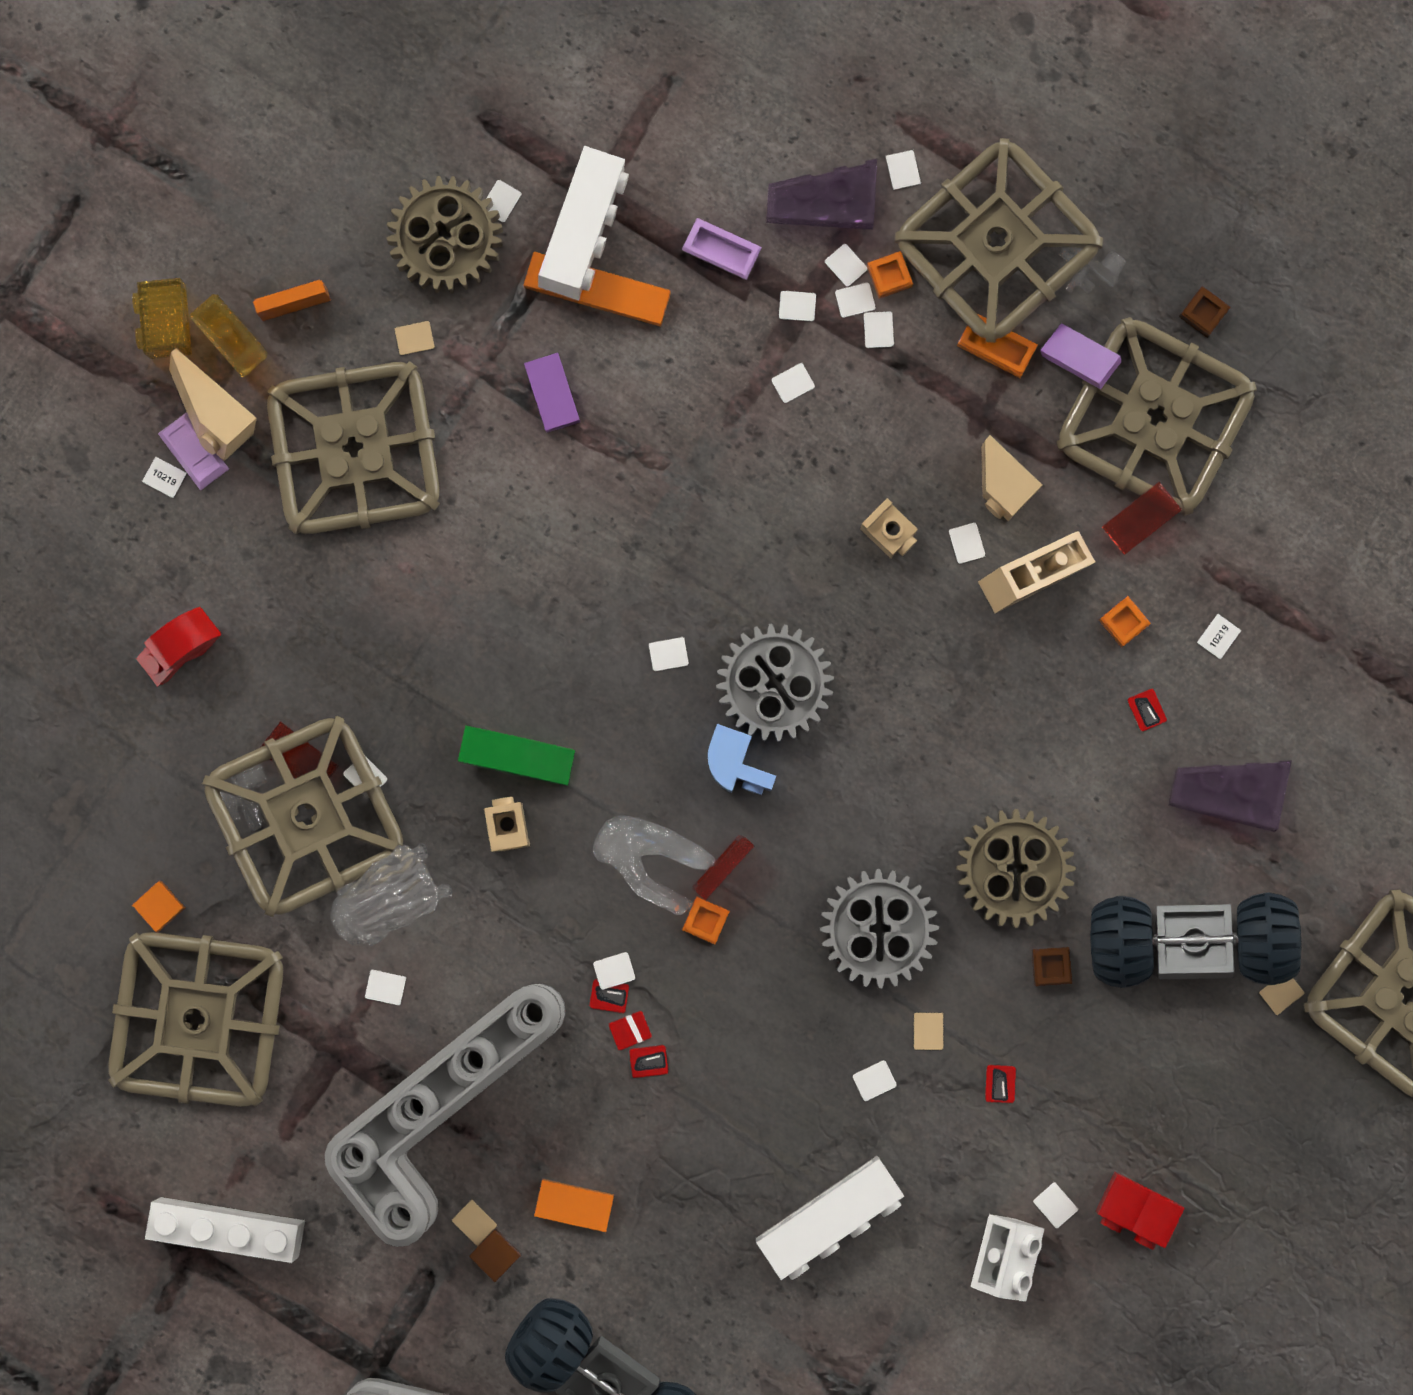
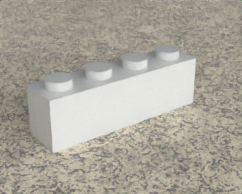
M584 146L538 274L539 288L578 301L582 290L589 291L595 274V270L590 269L594 257L601 258L607 239L602 237L605 225L612 226L618 206L613 205L616 193L623 195L629 174L624 172L625 159Z
M876 1156L758 1236L756 1243L779 1278L782 1280L789 1276L793 1280L809 1269L807 1262L818 1255L821 1259H824L839 1249L838 1241L848 1234L855 1238L871 1226L868 1222L879 1213L886 1217L901 1206L899 1200L904 1195L879 1157Z
M160 1197L151 1202L145 1239L292 1263L299 1258L305 1220Z

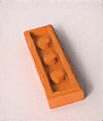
M533 252L524 281V288L661 327L671 290L590 267V269L595 270L589 291L582 290L578 301L538 287V274L545 254Z

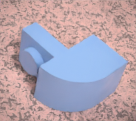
M717 724L708 749V766L714 780L723 789L731 793L736 780L743 781L741 788L762 795L764 789L771 791L776 778L775 775L742 764L752 736Z

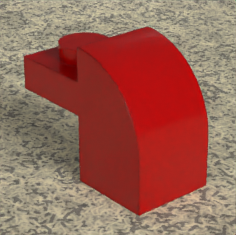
M199 606L174 618L152 634L144 642L146 648L136 659L158 687L167 683L184 663L203 655L222 634Z

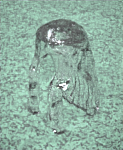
M617 815L607 820L599 830L593 844V854L599 862L611 864L622 873L627 884L637 895L675 915L684 914L687 908H690L694 902L649 878L645 872L641 856L662 855L697 870L708 869L710 866L715 865V858L698 844L684 838L671 829L656 823L646 822L639 817L635 818L628 815Z
M419 844V846L411 849L408 845H397L389 856L374 862L357 882L349 883L337 889L338 897L331 906L330 918L336 932L346 942L355 946L376 945L389 932L407 927L422 916L433 914L437 909L439 900L443 897H452L453 891L451 886L440 884L437 887L429 874L427 866L423 863V860L429 856L426 846Z

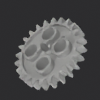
M769 624L767 634L763 635L756 626L754 627L753 639L742 633L741 640L743 645L741 647L733 643L729 645L734 656L722 655L721 660L728 665V669L717 670V675L726 678V682L717 684L716 690L727 692V695L722 697L719 703L731 704L732 707L725 715L727 718L736 714L739 716L735 726L737 729L747 723L750 725L748 735L752 736L758 729L762 731V741H766L769 733L774 732L777 742H781L782 734L785 731L788 732L792 739H795V728L798 726L806 733L809 732L808 719L817 723L820 722L821 719L815 711L816 709H828L829 706L821 698L833 695V691L825 688L824 684L832 682L834 676L823 674V671L831 666V662L819 661V658L824 653V649L812 651L813 637L802 642L800 640L801 629H798L792 637L788 635V625L784 624L779 634L775 633L773 625ZM775 649H783L789 654L790 661L784 667H776L770 662V653ZM756 656L762 657L773 677L779 678L781 676L784 679L781 683V688L794 704V710L788 709L775 688L770 690L766 688L769 679L755 661ZM746 669H753L760 676L759 683L752 688L743 686L739 680L740 674ZM797 678H802L809 683L810 693L804 697L794 696L790 690V683ZM766 699H774L780 705V713L773 718H768L761 713L760 704Z
M876 869L874 879L870 880L867 873L862 871L860 875L861 883L857 884L853 878L848 877L847 882L850 889L846 891L839 886L835 888L840 896L839 900L827 898L826 901L833 907V911L821 913V916L830 920V923L827 926L820 927L819 931L830 933V938L821 944L826 947L833 946L834 951L827 958L828 960L837 958L841 960L837 968L838 972L850 968V981L856 979L860 974L863 975L862 982L865 987L868 986L871 978L876 979L878 988H883L885 978H889L893 986H898L897 975L902 974L909 981L912 979L909 971L911 967L919 971L923 970L921 963L918 961L920 957L932 958V955L925 948L926 945H937L938 942L929 937V932L938 930L939 926L929 924L928 919L935 916L937 912L925 910L924 906L930 902L931 898L919 899L917 897L922 888L920 885L915 886L911 890L907 888L910 877L905 876L898 883L895 882V871L892 870L887 879H883L881 870ZM876 896H881L882 924L889 926V931L882 933L883 960L880 962L876 960V933L869 931V926L876 924ZM894 899L903 901L907 908L905 917L898 921L891 919L887 913L888 904ZM856 900H864L870 906V915L864 921H857L851 915V905ZM860 936L867 938L871 943L870 953L863 958L856 957L851 951L853 940ZM895 936L903 937L908 945L906 953L901 957H894L888 951V943Z

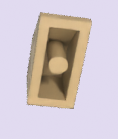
M989 435L981 447L983 498L987 501L985 503L986 508L998 519L1004 517L1010 521L1039 491L1042 484Z

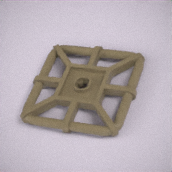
M1000 138V142L986 148L951 181L946 179L941 184L942 189L911 215L901 226L900 231L895 232V243L898 244L906 259L934 288L933 293L938 299L943 298L973 332L982 338H986V342H996V339L1009 334L1045 301L1050 302L1056 297L1055 292L1086 266L1097 254L1098 249L1103 247V238L1099 236V232L1093 223L1062 192L1064 187L1058 181L1053 182L1022 148L1015 143H1011L1010 139ZM998 158L996 192L976 208L961 190ZM1009 158L1042 191L1022 210L1006 194ZM951 199L968 215L951 232L916 231ZM1053 202L1083 235L1044 234L1030 218L1047 203ZM995 232L998 235L1003 232L1006 233L1005 245L1002 247H991L989 245L992 242L991 233ZM914 244H952L965 260L944 278ZM1044 247L1083 248L1046 282L1027 263ZM973 269L989 284L986 323L954 289V286ZM1019 270L1037 290L997 324L999 288Z
M1131 317L1122 319L1121 324L1113 330L1104 347L1117 354L1125 339L1137 377L1128 394L1106 383L1099 389L1082 380L1084 386L1062 425L1059 434L1060 440L1057 441L1059 451L1063 450L1075 462L1116 483L1115 487L1121 490L1127 488L1169 511L1182 513L1183 516L1192 514L1193 509L1203 500L1223 460L1228 459L1233 451L1231 445L1252 407L1255 397L1254 392L1257 391L1256 384L1238 370L1199 351V346L1192 342L1188 345L1146 322L1132 320ZM1137 335L1182 358L1170 381L1147 370ZM1190 363H1193L1236 387L1199 398L1178 387ZM1096 393L1121 405L1111 425L1074 435ZM1239 398L1217 441L1192 429L1201 409ZM1159 408L1163 411L1162 415L1166 418L1165 423L1159 421L1155 426L1150 423L1151 416L1147 412L1149 409L1155 411ZM1114 436L1135 448L1122 470L1078 446ZM1185 440L1211 452L1190 494L1186 491L1176 460ZM1143 452L1165 463L1176 498L1132 475Z
M391 362L350 370L340 367L335 369L336 372L286 380L269 388L267 391L269 394L267 411L274 455L271 456L272 466L277 468L283 513L289 524L288 529L295 534L299 532L302 534H314L361 526V529L371 528V524L420 516L428 513L431 509L435 511L439 506L440 486L432 443L435 440L434 429H430L423 382L417 371L418 367L412 362L407 364L404 362ZM398 376L377 407L353 411L349 384ZM409 385L416 431L389 436L386 414L406 386ZM338 386L343 413L317 417L288 395ZM281 403L313 425L317 449L294 453L288 452ZM355 439L359 444L363 443V449L358 450V456L352 458L349 452H344V447L349 445V441ZM418 444L425 492L394 471L391 448ZM319 460L322 483L298 513L291 465ZM391 480L419 501L369 510L365 484ZM355 486L358 512L309 520L331 489Z
M335 716L334 719L319 720L276 741L271 738L264 742L265 746L219 766L209 776L205 775L202 785L205 786L204 791L207 802L229 845L226 847L229 856H234L254 900L261 909L265 910L264 914L270 917H274V914L280 915L291 912L333 891L339 893L345 890V885L389 865L399 855L404 854L406 846L403 845L402 832L380 788L382 782L379 776L375 777L354 732L348 724L344 723V718ZM329 733L317 769L294 779L282 753ZM338 737H340L362 783L337 795L326 770ZM272 759L284 784L264 794H260L224 780ZM220 791L258 804L269 827L242 839ZM367 792L388 839L353 827L342 803ZM303 805L306 810H314L315 815L311 817L312 824L305 825L303 821H296L295 816L299 813V806ZM273 836L284 860L270 896L247 848ZM349 836L383 848L384 851L338 872L326 846ZM316 851L328 878L280 900L293 862Z
M1400 889L1390 890L1389 894L1384 896L1375 905L1349 941L1345 939L1339 946L1341 951L1311 989L1307 1002L1304 1003L1305 1012H1309L1310 1017L1319 1027L1353 1052L1358 1062L1362 1065L1367 1063L1405 1094L1413 1097V1081L1375 1052L1377 1046L1392 1029L1409 1042L1413 1069V1002H1408L1406 1005L1403 1004L1404 995L1400 992L1403 987L1407 989L1413 987V951L1408 948L1403 909H1406L1413 915V897L1402 893ZM1390 911L1396 949L1381 967L1360 949ZM1353 959L1374 975L1360 996L1323 1000ZM1363 1006L1381 1022L1364 1043L1324 1011Z
M136 932L129 938L130 943L124 954L118 1002L113 1004L112 1013L116 1015L108 1063L109 1075L111 1077L108 1080L113 1088L118 1087L130 1093L178 1099L179 1103L189 1104L190 1101L236 1107L250 1105L256 1107L263 1101L262 1096L265 1094L268 1085L274 1037L279 1035L280 1025H276L283 981L282 955L279 951L274 952L263 946L214 940L213 936L203 935L202 938L157 932L142 934ZM150 947L199 953L195 982L172 979L150 950ZM211 954L262 961L231 986L207 983ZM139 955L162 984L158 1009L132 1006ZM269 970L262 1023L235 1020L234 1012L237 994ZM194 1009L200 1010V1015L205 1017L204 1024H199L197 1030L192 1029V1023L186 1021V1016L193 1014ZM130 1016L157 1019L153 1046L123 1068ZM232 1029L260 1033L253 1085L229 1055ZM159 1053L184 1056L180 1084L130 1077ZM196 1057L219 1060L242 1092L193 1086L192 1080Z

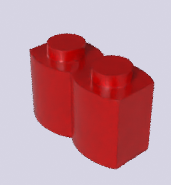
M1114 1172L1096 1209V1213L1103 1217L1100 1223L1118 1233H1121L1124 1227L1136 1233L1134 1238L1136 1242L1154 1250L1156 1245L1166 1248L1185 1208L1177 1202Z

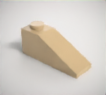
M174 349L170 356L169 371L201 446L208 453L217 454L225 461L254 434L256 417L179 350Z
M1077 531L1001 566L978 581L994 613H997L1094 564L1095 560L1080 532Z

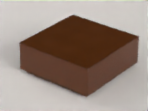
M1202 286L1179 317L1208 338L1231 307Z
M1069 947L1031 949L1034 986L1072 984Z
M495 1228L469 1257L496 1282L522 1254Z

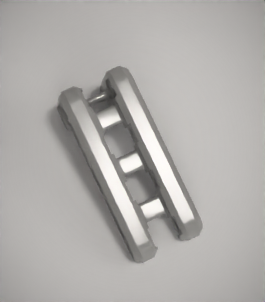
M531 984L513 992L337 1133L328 1143L325 1151V1166L330 1176L374 1233L386 1244L399 1247L408 1246L416 1242L435 1222L438 1214V1200L432 1188L408 1159L407 1152L556 1033L563 1024L566 1011L565 1003L560 993L553 987L545 984ZM531 1003L537 1004L542 1009L543 1016L540 1022L532 1020L528 1014V1008ZM472 1051H476L482 1056V1068L472 1063ZM414 1099L421 1102L423 1114L415 1110ZM356 1148L361 1150L363 1159L357 1155ZM401 1207L409 1212L410 1218L402 1213Z

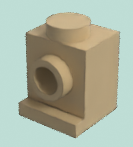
M888 498L862 523L860 528L889 558H892L897 552L904 556L917 542L913 536L918 529L892 505ZM891 523L896 524L899 528V533L894 536L889 535L886 532V526Z
M513 797L492 800L493 807L484 808L491 852L495 853L530 847L523 803H514ZM510 817L513 819L514 827L512 830L504 831L502 829L501 822L504 818Z

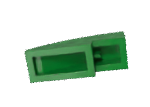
M465 725L458 762L568 786L576 750Z

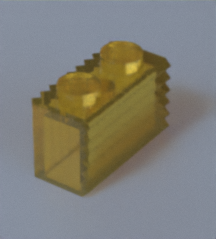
M181 278L137 282L138 291L132 294V302L135 314H140L141 326L135 329L138 349H142L149 359L168 358L174 349L179 350L183 355H192L187 289Z
M211 295L190 313L189 317L241 377L246 376L267 358L268 352L219 295Z

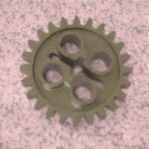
M437 176L435 186L430 187L429 183L424 179L422 180V191L419 192L414 187H409L412 195L410 200L402 196L399 197V201L403 206L402 210H391L392 215L398 221L387 223L388 229L396 233L387 237L389 245L397 246L390 251L393 259L402 258L398 262L397 267L400 272L409 269L407 278L410 282L420 277L419 285L422 289H425L430 282H433L436 293H439L442 284H447L450 293H454L455 283L460 282L462 287L467 290V279L471 277L480 283L481 279L478 273L480 270L491 273L492 270L487 262L488 259L493 261L499 260L498 253L493 250V248L503 247L502 239L494 236L504 232L502 224L494 223L500 218L498 210L489 211L494 205L491 198L481 201L483 191L480 187L472 193L470 192L471 185L468 180L461 187H458L455 176L451 177L448 185H444L441 177ZM447 204L458 206L457 212L451 217H445L440 214L441 209ZM466 216L472 217L471 220L462 222ZM424 224L429 227V231L424 237L416 238L411 235L412 230L418 225ZM445 230L452 237L446 240L443 236L440 237L439 232ZM468 232L479 234L478 241L472 245L463 244L461 239ZM427 248L424 254L419 253L420 249ZM445 252L450 255L449 262L443 266H436L432 263L433 258L438 253Z
M1013 809L1011 819H1007L1002 810L998 812L997 823L989 816L984 817L986 829H982L977 825L972 827L977 836L975 839L971 837L963 838V841L970 848L969 851L963 850L957 853L960 857L966 859V864L955 866L956 870L966 872V877L960 879L957 883L958 885H968L970 888L963 895L964 899L976 898L977 901L972 907L973 911L979 910L982 907L986 908L985 920H989L994 914H997L999 926L1004 925L1007 917L1011 918L1013 928H1018L1020 918H1024L1028 926H1033V915L1036 914L1042 921L1047 920L1045 911L1047 907L1054 912L1059 911V907L1054 901L1056 898L1062 900L1069 898L1061 889L1063 886H1074L1073 881L1065 878L1066 873L1076 870V867L1066 865L1065 862L1066 859L1074 855V852H1063L1061 847L1068 842V838L1057 840L1054 836L1058 832L1059 827L1055 826L1047 830L1045 828L1047 817L1044 816L1035 823L1033 822V811H1028L1024 819H1021L1019 810ZM1013 836L1019 838L1017 863L1024 865V872L1017 875L1019 899L1017 901L1012 899L1014 874L1013 872H1007L1006 868L1007 865L1012 864L1014 861ZM995 839L1002 841L1006 846V855L1001 860H994L988 853V845ZM1030 840L1038 841L1043 848L1042 856L1037 861L1030 860L1025 854V845ZM994 876H999L1006 882V891L1000 897L993 896L988 890V882ZM1031 876L1040 879L1043 885L1041 894L1035 898L1029 896L1024 887L1025 882Z

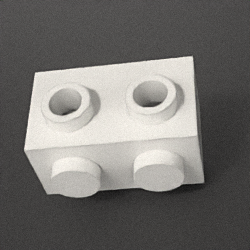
M989 1214L971 1287L998 1298L1026 1301L1032 1286V1276L1037 1256L1042 1247L1044 1228L1018 1219Z

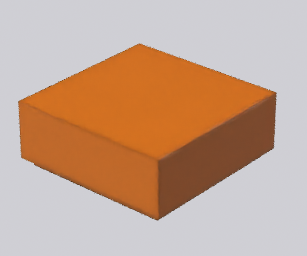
M901 251L867 263V268L879 299L913 286Z
M1129 596L1099 619L1100 623L1121 648L1151 624Z
M158 881L132 905L155 932L162 930L186 908L162 881Z
M696 896L682 930L712 944H716L730 911Z

